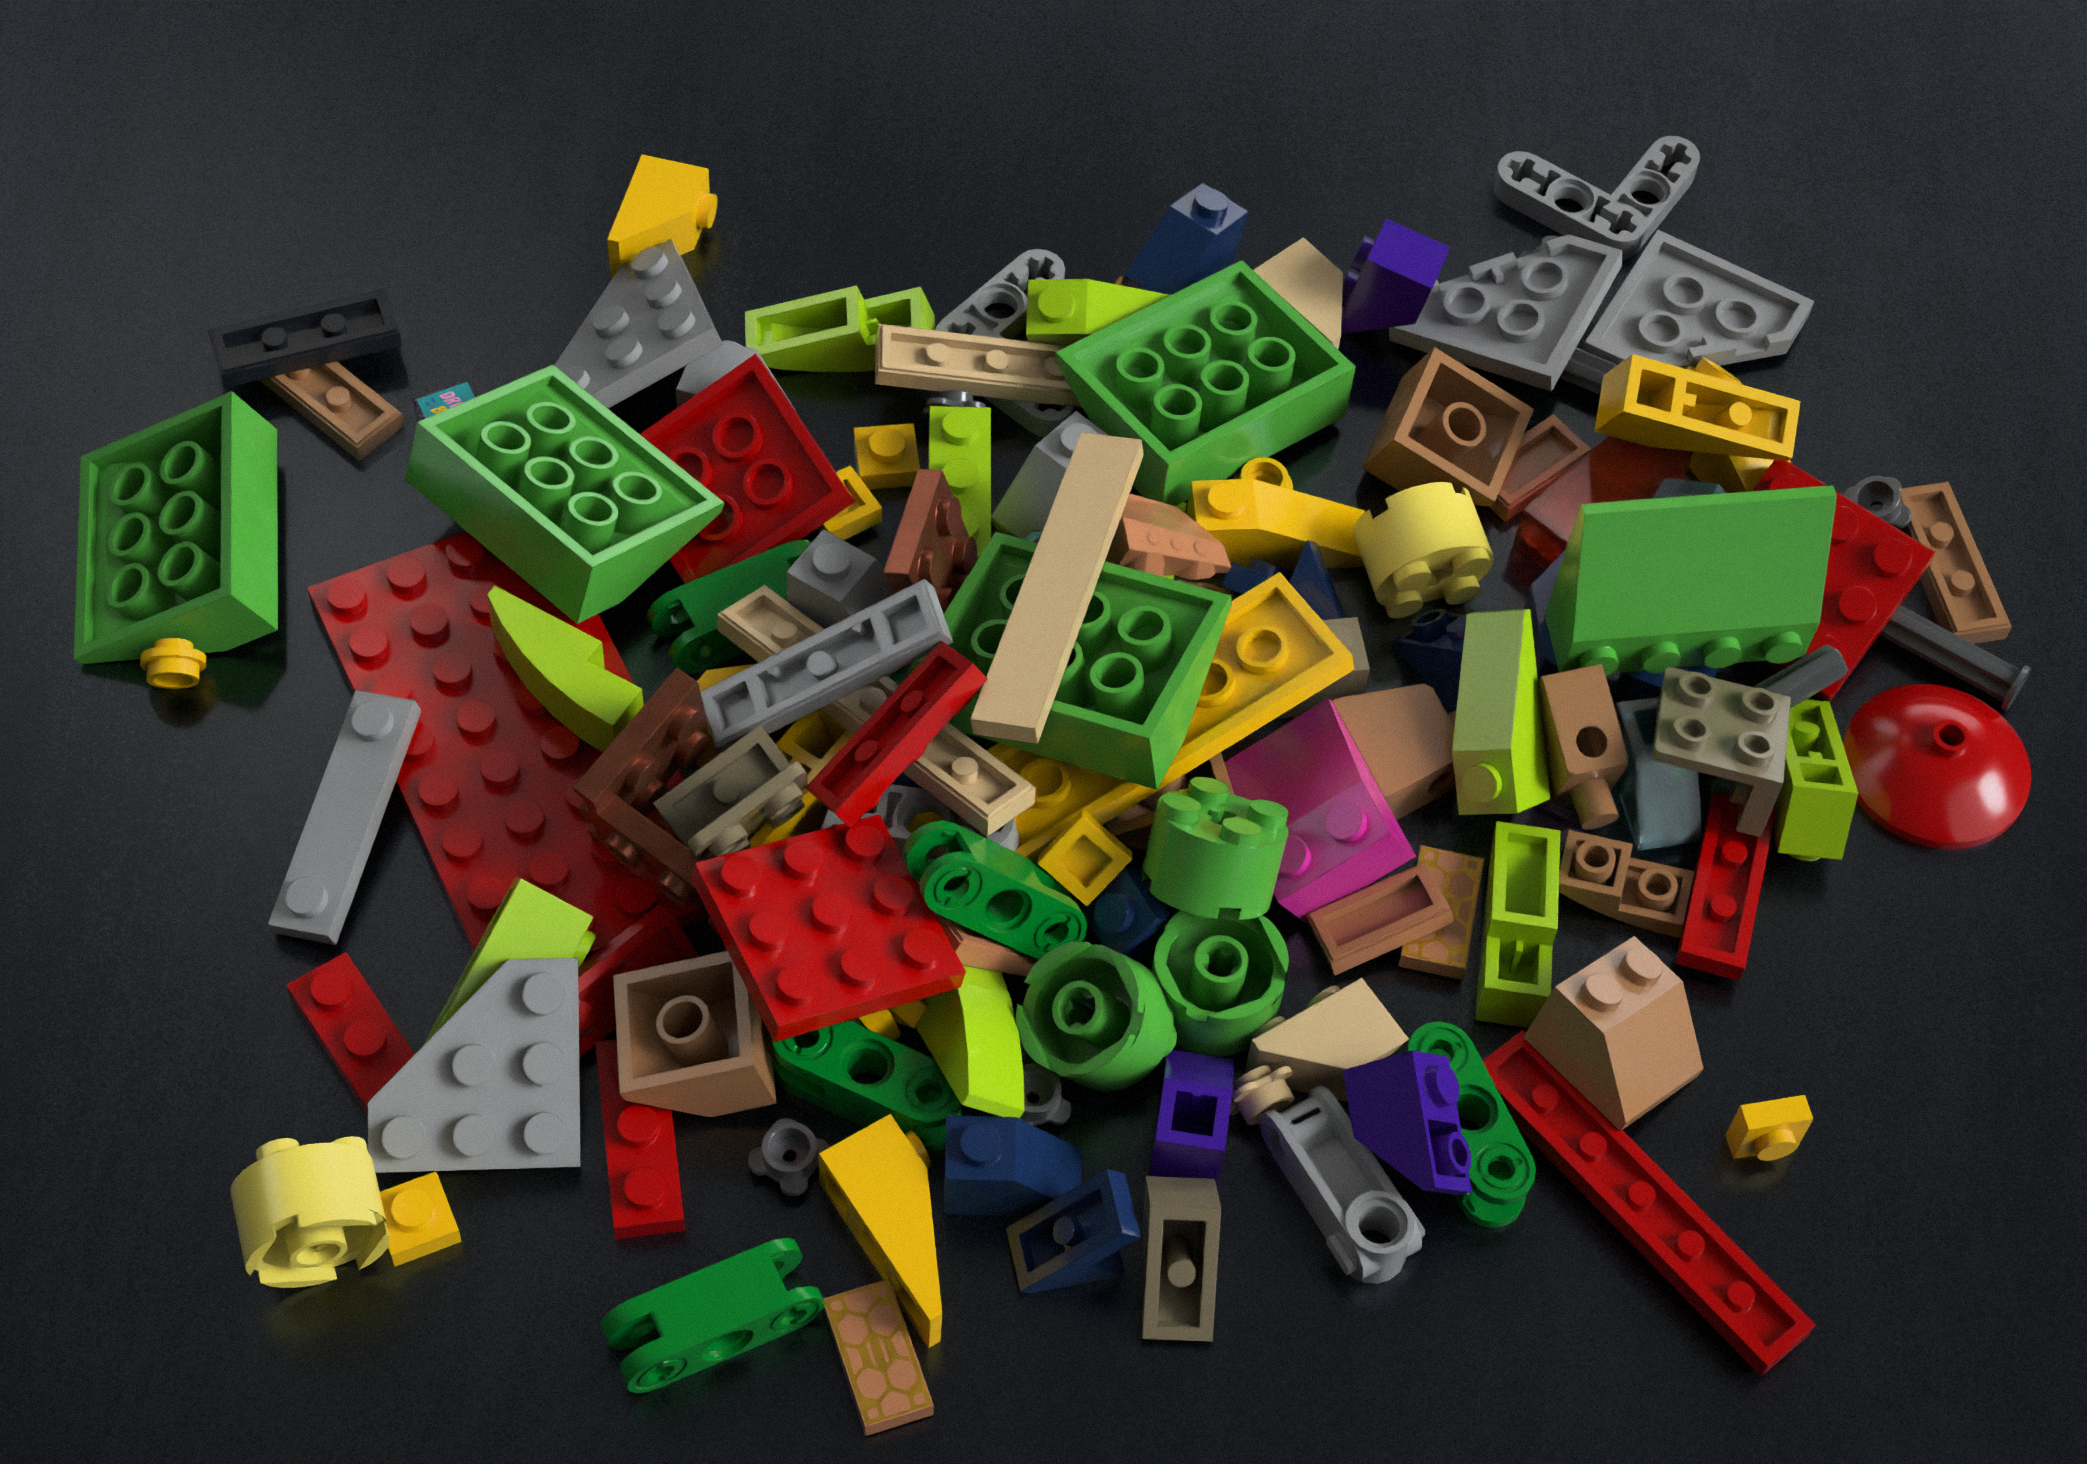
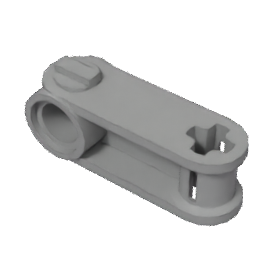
M1318 1085L1310 1089L1307 1099L1280 1112L1274 1109L1262 1112L1259 1116V1126L1266 1146L1322 1232L1328 1248L1346 1276L1350 1274L1355 1280L1378 1284L1389 1281L1400 1273L1406 1257L1418 1252L1422 1248V1237L1425 1235V1229L1406 1200L1402 1199L1371 1150L1354 1138L1351 1120L1332 1092L1324 1085ZM1369 1230L1378 1231L1384 1234L1390 1242L1385 1244L1373 1243L1367 1240L1361 1232Z

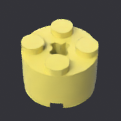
M1427 483L1397 492L1385 499L1388 510L1373 519L1369 509L1355 523L1353 536L1377 601L1385 606L1387 614L1391 618L1398 619L1410 616L1422 608L1423 602L1445 598L1446 603L1456 605L1473 599L1481 592L1478 581L1490 571L1494 563L1492 550L1469 490L1463 487L1461 494L1455 493L1452 483Z
M344 1137L331 1143H315L299 1146L298 1141L290 1138L269 1141L256 1150L257 1161L244 1169L231 1185L230 1194L245 1269L249 1275L254 1270L258 1271L260 1283L267 1286L297 1288L333 1281L337 1279L336 1266L356 1259L358 1270L376 1261L389 1246L390 1235L373 1160L368 1153L365 1140L360 1137Z

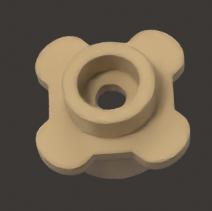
M1264 1065L1241 1076L1233 1084L1236 1091L1232 1093L1233 1102L1230 1107V1115L1241 1112L1247 1125H1255L1259 1123V1116L1262 1112L1268 1109H1274L1277 1112L1286 1109L1295 1099L1285 1082L1293 1074L1290 1066H1284L1272 1072L1268 1065Z

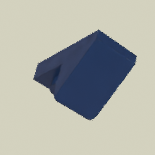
M1307 540L1289 583L1321 620L1346 618L1320 549L1316 542ZM1251 557L1247 567L1231 562V568L1226 573L1222 586L1244 594L1279 572L1284 576L1286 570Z
M1105 1169L1006 1228L1020 1292L1029 1294L1116 1278L1124 1273L1120 1249L1141 1238L1126 1176L1124 1173Z

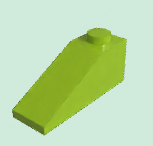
M1091 279L1028 280L1027 340L1028 342L1069 346L1170 295Z
M1530 609L1472 612L1466 614L1452 746L1459 815L1516 814L1551 799Z
M1806 699L1790 709L1784 781L1774 804L1777 810L1772 833L1778 853L1788 854L1793 858L1803 861H1815L1820 858L1842 860L1858 797V790L1830 702Z
M515 877L424 1044L508 959L578 958L579 968L596 936L595 933L587 930L593 916L535 885Z

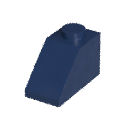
M1201 183L1169 206L1125 272L1121 284L1127 287L1172 295L1231 266L1249 211L1228 199L1224 193Z
M946 1115L943 1214L1027 1216L1081 1184L1080 1148L1017 1117Z

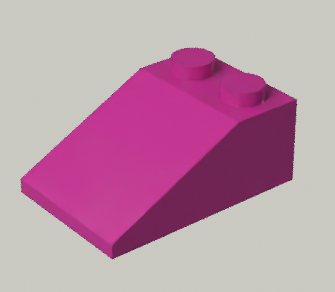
M1329 698L1224 762L1235 795L1251 801L1257 799L1270 800L1283 805L1288 810L1289 814L1286 825L1289 833L1274 895L1278 903L1305 924L1307 923L1305 914L1367 887L1416 857L1333 702Z

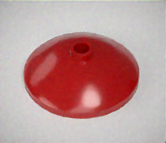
M1907 684L1885 690L1873 696L1858 709L1848 725L1842 741L1858 790L1856 802L1881 827L1917 845L1937 849H1964L1987 843L2000 836L2015 822L2029 796L2031 788L2029 757L2014 728L2002 715L1985 702L1951 687L1935 684ZM1942 740L1951 743L1953 746L1944 743Z

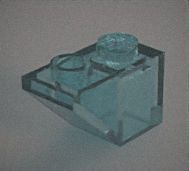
M1659 697L1618 702L1615 707L1628 755V767L1617 781L1616 787L1638 851L1699 842L1702 836L1698 772L1658 762L1652 758Z

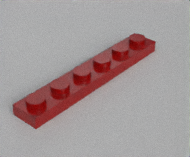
M1521 1030L1483 1060L1516 1126L1762 1377L1806 1339L1816 1324L1623 1130L1617 1129L1523 1038L1526 1032Z

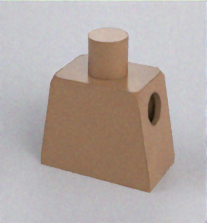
M1599 664L1541 676L1538 686L1551 798L1545 801V804L1551 808L1574 804L1582 829L1589 830L1606 826L1619 817L1611 790L1628 767V755L1603 666Z
M1418 684L1331 700L1396 820L1456 788L1452 756L1456 711L1447 714L1432 687L1426 684Z

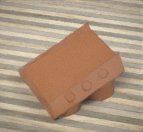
M1129 494L1105 559L1109 563L1161 577L1176 575L1192 580L1211 578L1215 573H1227L1231 568L1223 543L1181 509L1134 494Z

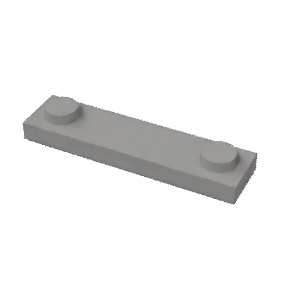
M923 579L701 691L705 715L715 749L722 753L759 725L764 728L767 734H770L928 655L940 641L947 645L952 643L953 640L934 586Z
M355 690L268 922V926L275 934L332 945L337 944L422 711L415 700Z

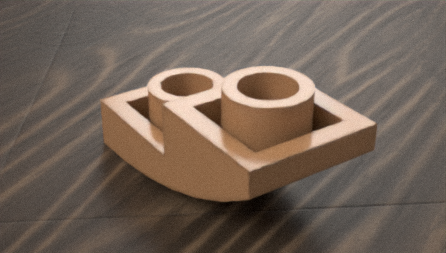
M1569 830L1559 869L1560 893L1616 920L1656 933L1680 938L1695 871L1631 858L1632 843Z

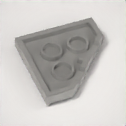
M1657 230L1586 339L1583 350L1617 365L1634 354L1687 369L1688 366L1695 368L1702 357L1721 366L1782 355L1788 352L1809 317L1814 301L1663 231Z
M1567 234L1546 241V249L1516 259L1514 253L1511 252L1469 266L1468 275L1440 284L1436 279L1416 324L1389 328L1390 341L1427 353L1436 347L1462 364L1552 391L1622 267V250Z
M671 239L659 246L648 247L640 251L632 261L618 269L554 365L608 409L723 345L683 258Z
M578 958L508 959L368 1102V1153L372 1157L375 1173L580 1167Z

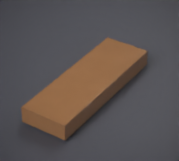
M338 362L259 380L358 461L362 460L404 427L403 416L400 411Z
M1949 482L1902 488L1900 493L1902 504L1910 508L1912 517L1909 524L1899 530L1935 551L1933 561L1920 577V581L1939 626L1972 644L2006 639L2012 626Z

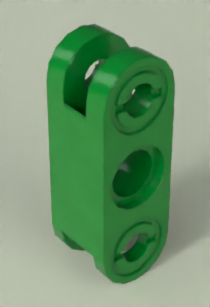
M808 540L787 542L674 588L654 601L648 609L646 616L647 622L654 634L660 637H673L681 634L673 642L668 652L669 660L674 669L679 668L686 674H694L746 653L717 631V614L763 585H766L787 601L786 572L808 548L811 542ZM683 608L681 611L678 612V616L673 617V615H671L678 609Z
M944 820L927 823L919 827L908 837L903 847L902 859L909 874L920 883L919 890L926 905L936 914L1035 959H1040L1052 949L1073 941L1082 942L1086 936L1087 922L1078 904L1071 899L1069 891L1038 865L1037 862L962 826ZM939 845L947 846L945 853L941 857L926 860L927 853L933 847ZM1057 923H1060L1059 927L1056 928L1054 931L1044 933L1046 930L1054 927Z
M849 1020L774 1042L772 1039L774 1077L783 1089L863 1127H867L891 1114L904 1134L908 1131H913L919 1137L927 1152L939 1151L945 1146L946 1115L961 1116L960 1108L962 1104L934 1058ZM860 1073H872L882 1079L874 1084L864 1085L857 1083L852 1078Z
M1441 1021L1426 1023L1416 1029L1410 1037L1406 1052L1414 1050L1449 1057L1450 1068L1455 1073L1459 1084V1099L1457 1101L1459 1118L1469 1119L1479 1128V1130L1473 1131L1461 1128L1462 1136L1465 1138L1471 1153V1166L1468 1172L1472 1192L1463 1195L1453 1194L1466 1217L1479 1226L1489 1228L1507 1226L1515 1221L1523 1210L1526 1195L1534 1183L1536 1167L1533 1156L1468 1035L1462 1029L1450 1023Z
M781 1238L763 1243L631 1298L608 1312L601 1320L600 1328L611 1349L625 1350L643 1345L627 1355L620 1363L619 1371L627 1389L632 1393H644L662 1388L789 1334L817 1318L826 1305L818 1287L797 1286L787 1291L782 1282V1279H785V1276L800 1264L803 1257L795 1239Z

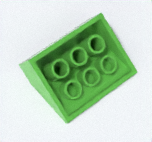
M1243 260L1055 353L1056 364L1090 421L1109 436L1142 440L1144 456L1133 487L1144 498L1177 506L1189 499L1191 481L1226 480L1241 472L1243 466L1248 461L1258 457L1268 458L1345 417L1356 369L1352 362Z
M553 364L417 422L405 480L576 624L625 600L722 512L724 502Z
M231 391L81 456L74 659L81 664L140 659L143 651L154 648V642L165 638H179L191 641L193 649L203 653L224 652L278 630L277 429Z
M1834 485L1581 504L1544 614L1559 673L1602 664L1607 676L1617 672L1642 670L1649 673H1663L1667 667L1678 668L1706 665L1710 668H1724L1735 663L1766 660L1770 663L1780 664L1796 658H1803L1821 618L1837 498Z
M999 532L994 533L944 613L953 640L948 646L971 661L986 677L1038 544ZM1105 561L1038 744L973 734L970 718L983 685L973 695L969 705L963 711L954 715L949 723L966 734L1157 790L1185 740L1232 605L1231 595ZM926 656L912 663L909 668L910 674Z

